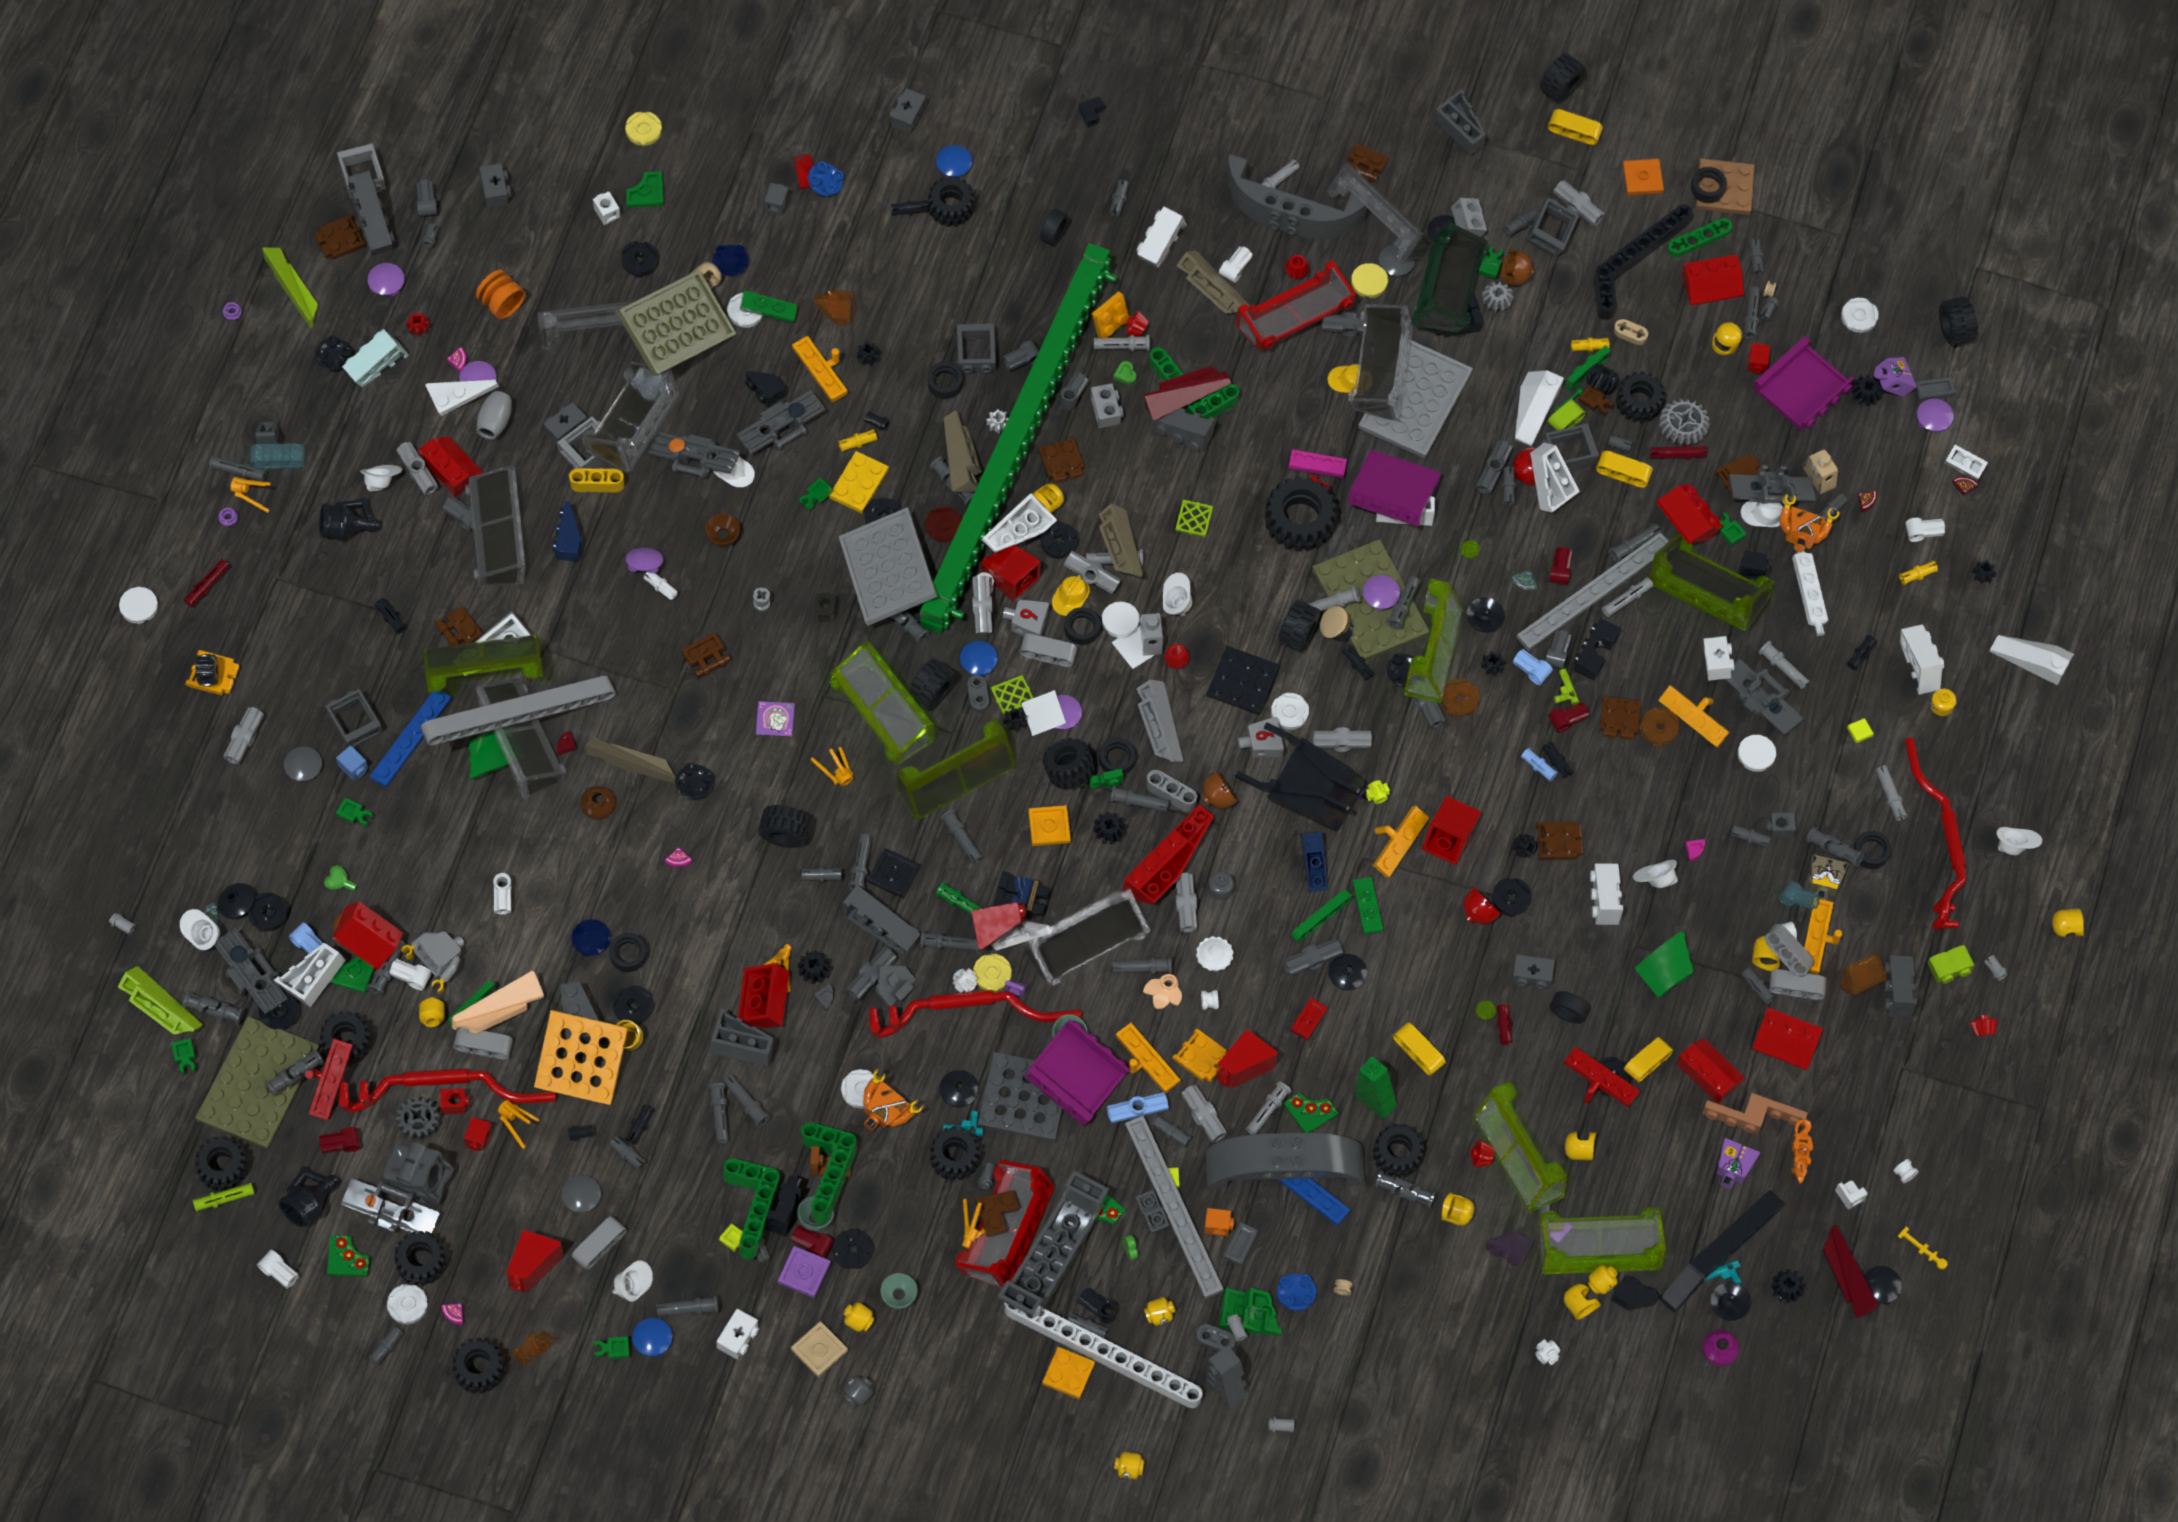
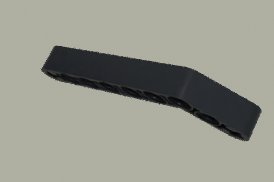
M1685 204L1678 206L1596 268L1593 282L1597 315L1600 319L1609 320L1613 316L1616 304L1613 282L1690 224L1692 216L1690 206Z
M1769 1190L1683 1269L1659 1300L1673 1313H1676L1700 1284L1784 1207L1785 1203Z

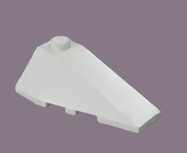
M1547 370L1527 373L1520 387L1515 440L1532 447L1562 388L1563 377Z
M1030 493L982 540L996 553L1044 533L1057 519Z
M511 611L455 658L453 662L466 676L522 655L536 641L513 611Z
M2001 635L1997 636L1990 649V652L2056 685L2059 684L2074 656L2073 653L2056 645Z

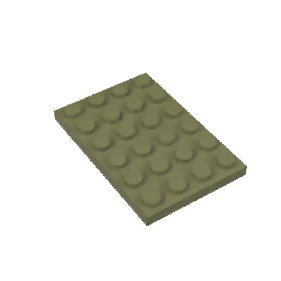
M699 270L616 312L654 377L736 335L734 328Z
M1380 539L1312 566V571L1326 597L1335 595L1339 590L1342 592L1351 589L1352 586L1357 587L1360 602L1347 603L1342 608L1350 614L1353 623V633L1349 641L1360 657H1364L1365 661L1429 635L1430 631L1413 600L1409 604V613L1402 622V628L1393 629L1386 623L1388 617L1393 612V606L1383 611H1377L1363 597L1362 592L1365 583L1369 578L1376 575H1385L1394 579L1400 587V597L1405 588Z
M248 1016L195 1117L196 1121L268 1150L305 1076H302L300 1080L290 1087L286 1086L278 1091L276 1096L270 1093L265 1085V1081L272 1080L286 1067L293 1064L296 1065L297 1060L300 1058L304 1059L314 1049L318 1052L320 1046L281 1029H271L261 1021ZM287 1071L286 1075L288 1076V1078L294 1080L290 1077L289 1072Z

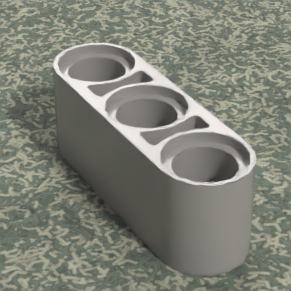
M1025 634L1019 653L1026 658L1063 667L1073 666L1077 646L1072 643L1035 634Z
M1152 770L1148 773L1146 782L1148 791L1161 799L1169 800L1170 804L1185 812H1191L1195 809L1197 794L1193 789L1159 770ZM1158 780L1159 783L1154 784L1151 781ZM1174 789L1176 792L1170 793L1167 790ZM1189 798L1192 802H1185L1184 799Z
M1781 924L1773 925L1765 936L1766 944L1794 975L1798 977L1805 976L1813 965L1812 956L1786 927Z
M1775 969L1771 971L1769 990L1774 994L1822 1000L1825 998L1827 978L1814 974L1798 977L1791 971Z
M460 1027L457 1029L453 1048L465 1053L505 1060L509 1058L513 1038L487 1031H481L477 1034L471 1033L469 1029Z
M610 1216L575 1249L571 1257L584 1269L589 1270L624 1236L627 1229L613 1216Z

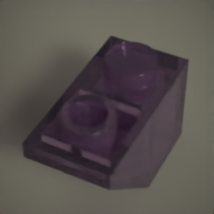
M1513 1232L1489 1239L1486 1249L1493 1256H1500L1506 1259L1509 1264L1522 1267L1534 1241L1518 1232Z

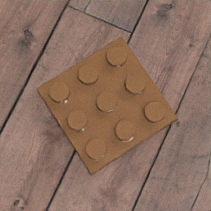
M1700 159L1699 169L1703 167L1719 169L1725 175L1727 185L1721 199L1713 203H1704L1697 199L1696 209L1750 215L1754 165ZM1702 178L1698 181L1699 187L1704 191L1714 192L1719 189L1718 182L1712 178Z

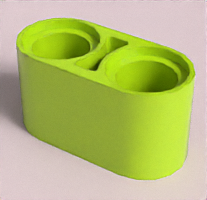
M1570 400L1552 414L1548 423L1556 431L1570 428L1580 422L1586 412L1574 400Z

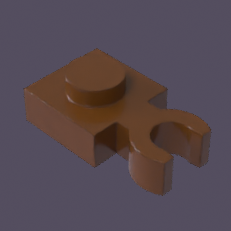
M1589 385L1578 401L1592 411L1597 407L1599 412L1606 416L1608 411L1604 407L1612 409L1613 403L1609 400H1603L1605 395Z

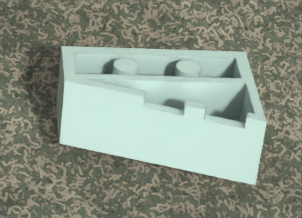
M383 329L376 333L368 344L363 345L355 356L350 357L343 368L358 385L363 387L380 376L381 373L379 371L387 366L393 367L395 365L394 361L402 356L406 358L409 354L394 337Z

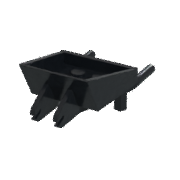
M1266 722L1264 729L1286 739L1295 747L1294 752L1277 780L1270 779L1269 783L1260 782L1240 771L1236 773L1235 778L1261 791L1269 792L1267 798L1270 802L1337 832L1347 814L1351 813V807L1357 797L1361 796V790L1366 781L1346 764L1306 739L1301 738L1299 740L1293 734Z

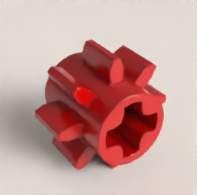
M418 312L409 315L410 321L406 322L409 333H414L417 337L423 333L426 334L425 327H430L429 321H426V315L422 316Z

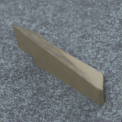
M1196 250L1187 251L1176 265L1189 274L1186 279L1225 314L1236 313L1238 307L1247 304L1250 308L1247 301Z
M955 410L944 417L951 488L953 492L975 491L978 486L975 475L981 473L982 470L970 431L966 425L963 426L961 424L958 412Z
M1111 503L1099 513V517L1103 522L1099 528L1116 571L1141 577L1143 573L1127 512L1124 508Z
M592 737L586 744V754L603 759L606 764L675 784L676 776L665 759L612 743L609 744L596 737Z

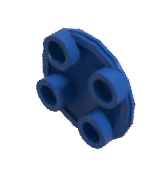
M949 145L943 148L936 157V168L944 175L952 176L954 179L956 177L961 178L970 170L972 165V157L969 151L958 145Z
M820 161L810 169L808 181L816 193L822 196H833L842 189L844 175L834 166Z
M973 641L967 644L960 654L961 667L970 674L982 677L987 676L996 667L998 661L997 652L994 647L983 641Z
M1294 1273L1283 1276L1277 1286L1279 1301L1290 1310L1300 1311L1307 1309L1316 1298L1317 1290L1315 1284L1307 1274Z
M644 1319L633 1330L632 1340L634 1348L645 1356H662L672 1342L671 1328L661 1319Z

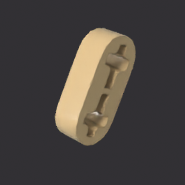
M1620 319L1615 323L1614 334L1617 337L1636 345H1643L1647 341L1648 331L1646 328L1624 319ZM1624 326L1625 329L1623 331H1620V328ZM1639 333L1642 334L1640 338H1637Z

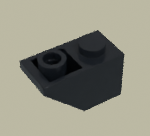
M747 371L745 373L746 386L749 390H753L759 402L764 403L767 407L772 406L786 396V387L775 374Z
M1625 1275L1613 1293L1611 1301L1629 1311L1656 1305L1660 1295L1653 1288H1646L1641 1285L1636 1278Z

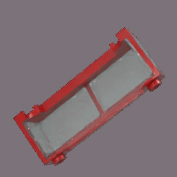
M1332 260L1325 264L1326 269L1323 272H1316L1314 278L1256 307L1254 304L1250 305V308L1247 304L1238 307L1235 325L1259 351L1264 348L1268 349L1285 337L1343 308H1350L1354 304L1356 294Z
M999 1160L993 1172L997 1182L993 1195L1013 1190L1019 1210L1002 1215L1007 1229L1006 1233L992 1237H986L984 1233L978 1239H975L974 1243L972 1242L968 1252L961 1251L957 1255L955 1266L967 1276L1002 1289L1007 1280L1011 1282L1025 1259L1055 1189V1185L1039 1167ZM980 1223L978 1231L984 1229L982 1223Z

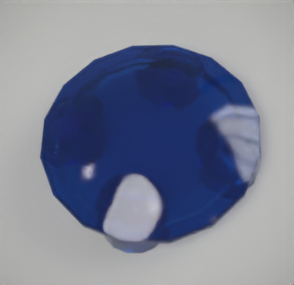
M719 245L713 254L712 262L721 274L733 276L740 274L747 268L749 258L742 245Z
M589 919L576 925L571 939L576 950L581 955L587 957L599 954L609 947L610 932L601 921Z

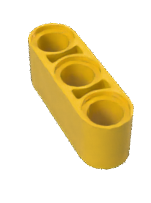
M1556 109L1553 111L1548 129L1556 134L1595 145L1599 140L1603 126L1597 121Z
M1603 451L1596 466L1598 473L1640 488H1645L1648 485L1653 471L1652 467L1648 464L1610 451Z
M577 468L573 469L569 474L570 487L575 492L616 493L624 488V476L619 469ZM600 479L599 482H594L593 480Z
M1407 1022L1393 1034L1395 1042L1429 1076L1446 1063L1440 1052L1411 1023Z
M1657 1037L1633 1057L1624 1067V1070L1639 1083L1666 1061L1674 1050L1660 1037Z

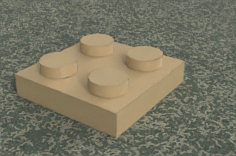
M821 1321L791 1347V1351L818 1378L848 1352V1349Z

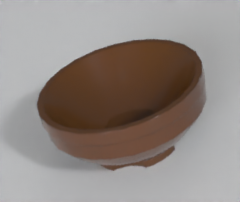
M721 513L712 516L707 521L705 532L708 540L714 545L729 546L737 540L740 526L733 516ZM724 530L727 531L729 535L728 537L722 539L719 538L717 534L718 532Z
M593 786L587 789L581 797V809L591 819L602 820L608 818L615 810L616 800L614 794L607 787ZM600 794L603 796V800L600 803H595L592 801V797Z

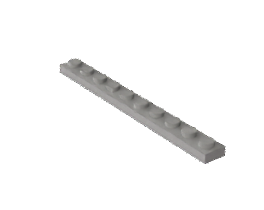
M1661 532L1517 634V639L1530 651L1672 549L1673 545Z
M1144 1116L1125 1123L1126 1129L1204 1298L1207 1299L1223 1292L1219 1278Z

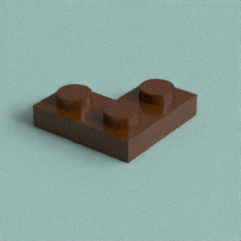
M1011 1190L977 1198L975 1205L977 1207L979 1202L982 1204L979 1217L986 1237L1006 1233L1007 1229L1002 1215L1019 1210L1014 1191Z

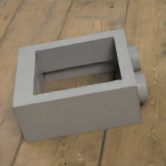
M373 143L337 152L350 198L352 197L348 188L349 175L346 169L350 165L372 160L378 178L372 180L376 183V193L386 189Z
M590 417L557 442L558 451L575 469H592L617 451V440L612 433L608 434L604 425L593 417ZM593 431L606 446L584 461L571 446Z

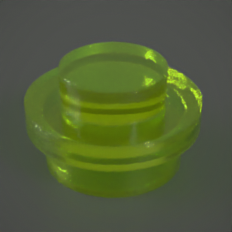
M1468 540L1462 544L1461 553L1464 557L1472 559L1478 556L1480 548L1475 541Z
M1482 1001L1477 1005L1476 1013L1479 1018L1489 1020L1494 1017L1496 1008L1490 1001Z

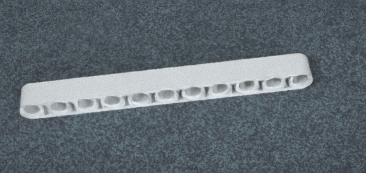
M1005 1303L1004 1310L1008 1317L1189 1408H1196L1201 1403L1202 1390L1197 1385L1046 1309H1043L1035 1318H1028L1026 1313L1019 1309H1010L1008 1307L1009 1304ZM1051 1321L1054 1323V1326L1046 1327L1044 1323ZM1069 1330L1072 1332V1335L1064 1336L1062 1332ZM1087 1339L1090 1344L1082 1345L1080 1341ZM1105 1348L1108 1353L1100 1354L1098 1350ZM1123 1357L1126 1362L1120 1364L1116 1362V1358ZM1140 1366L1144 1371L1138 1373L1133 1368ZM1158 1375L1162 1380L1156 1382L1151 1377ZM1176 1384L1180 1389L1174 1391L1169 1386ZM1190 1393H1194L1198 1396V1398L1192 1400L1189 1399L1187 1395Z

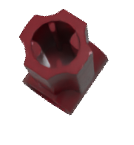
M1556 548L1549 582L1568 585L1569 566L1572 550L1569 548Z
M1580 702L1565 709L1557 708L1550 712L1548 717L1556 732L1561 733L1569 729L1572 724L1589 718V713L1586 705Z
M347 1127L338 1133L319 1135L322 1154L341 1150L344 1152H355L360 1149L359 1133L356 1127Z
M801 1225L795 1228L791 1237V1242L822 1258H825L834 1243L827 1235L822 1233L816 1234Z

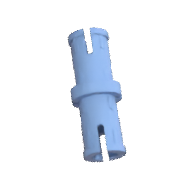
M1529 748L1521 755L1522 759L1533 766L1534 771L1540 772L1548 781H1552L1556 777L1558 772L1546 764L1545 759L1539 758Z

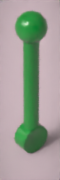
M1578 388L1575 394H1573L1560 406L1555 407L1554 411L1556 412L1568 401L1573 400L1578 395H1581L1584 392V390L1582 388Z

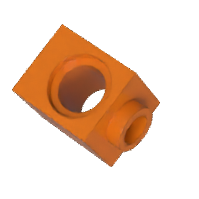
M1207 1208L1204 1233L1228 1236V1232L1233 1230L1234 1218H1230L1231 1211Z

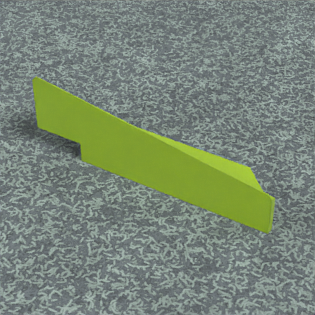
M262 248L264 259L273 270L274 276L309 327H313L315 313L318 311L317 302L290 263L287 264L280 248Z
M135 967L125 972L118 988L131 995L129 1001L172 1034L192 1032L201 1028L202 1023L183 1008L181 1004L141 968Z

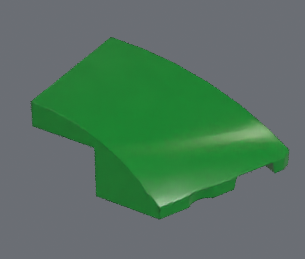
M511 726L490 731L469 742V763H471L469 779L483 777L487 773L502 770L506 766L521 763L525 760Z
M1684 931L1679 932L1635 967V970L1658 998H1662L1674 985H1681L1694 973L1693 964L1690 961V952L1686 946Z
M1230 1288L1224 1289L1219 1320L1220 1328L1231 1330L1230 1326H1227V1318L1238 1314L1242 1318L1241 1323L1246 1333L1280 1336L1282 1334V1330L1279 1329L1276 1321L1277 1315L1272 1306L1269 1292L1250 1288L1246 1292Z

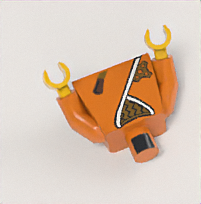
M1788 494L1782 498L1785 506L1784 508L1782 507L1779 524L1786 535L1787 542L1793 543L1796 551H1804L1805 548L1809 549L1813 544L1823 541L1830 532L1833 525L1831 524L1832 521L1836 520L1839 516V511L1835 517H1832L1830 515L1832 508L1829 509L1827 521H1825V517L1793 506L1790 508V505L1795 503L1796 497L1793 495L1791 502H1788Z
M875 1069L873 1078L870 1079L863 1093V1105L865 1106L863 1111L869 1116L864 1122V1126L870 1131H873L878 1124L883 1128L905 1124L915 1113L920 1112L924 1108L923 1105L920 1109H917L915 1103L918 1099L910 1104L883 1082L885 1072L882 1077L876 1075L879 1069Z

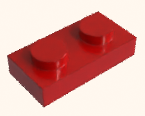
M1310 998L1291 1027V1032L1308 1041L1328 1007Z

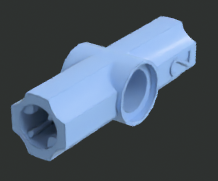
M1164 1092L1146 1097L1135 1096L1130 1101L1107 1106L1111 1124L1169 1109ZM1136 1105H1139V1106H1141L1143 1109L1140 1110V1111H1137V1110L1133 1109V1107L1136 1106Z

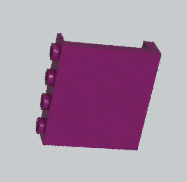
M1806 336L1755 381L1753 387L1757 394L1801 432L1806 428H1811L1819 416L1823 417L1831 405L1835 406L1840 401L1843 394L1847 395L1851 391L1854 381L1853 376L1848 380L1809 347L1811 340Z
M1370 450L1350 489L1348 504L1419 527L1421 516L1431 495L1438 488L1441 472Z
M1069 1019L1023 1076L1084 1126L1090 1121L1093 1114L1130 1069L1123 1060L1113 1056L1109 1048L1101 1046L1093 1035L1087 1034L1082 1030L1079 1023Z

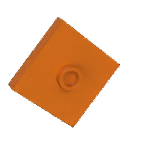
M1659 159L1623 161L1627 196L1663 193L1664 188Z

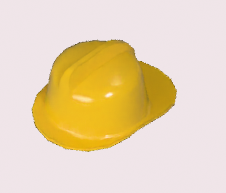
M1358 364L1339 366L1332 369L1329 373L1328 384L1337 392L1364 393L1371 388L1372 376L1363 366Z
M1079 575L1077 577H1067L1060 584L1052 598L1054 611L1059 615L1067 616L1071 610L1081 607L1090 593L1089 585Z

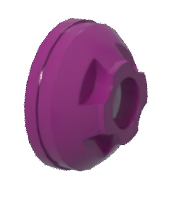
M1716 1330L1704 1339L1702 1351L1705 1358L1711 1364L1727 1366L1737 1358L1739 1344L1736 1337L1730 1332ZM1718 1340H1725L1728 1343V1348L1725 1350L1719 1349L1716 1344Z

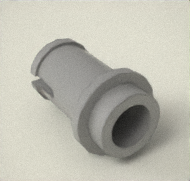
M114 913L109 921L113 928L117 927L128 935L136 927V924L123 918L120 913Z
M1994 955L1988 957L1990 961L1986 959L1984 963L1994 974L1993 978L1998 981L2004 979L2008 975L2007 969L2000 965Z
M1238 1314L1227 1318V1326H1230L1236 1342L1246 1339L1248 1336L1241 1323L1242 1318Z
M1273 1416V1418H1269L1268 1430H1272L1273 1433L1275 1431L1293 1432L1294 1419H1276V1416Z

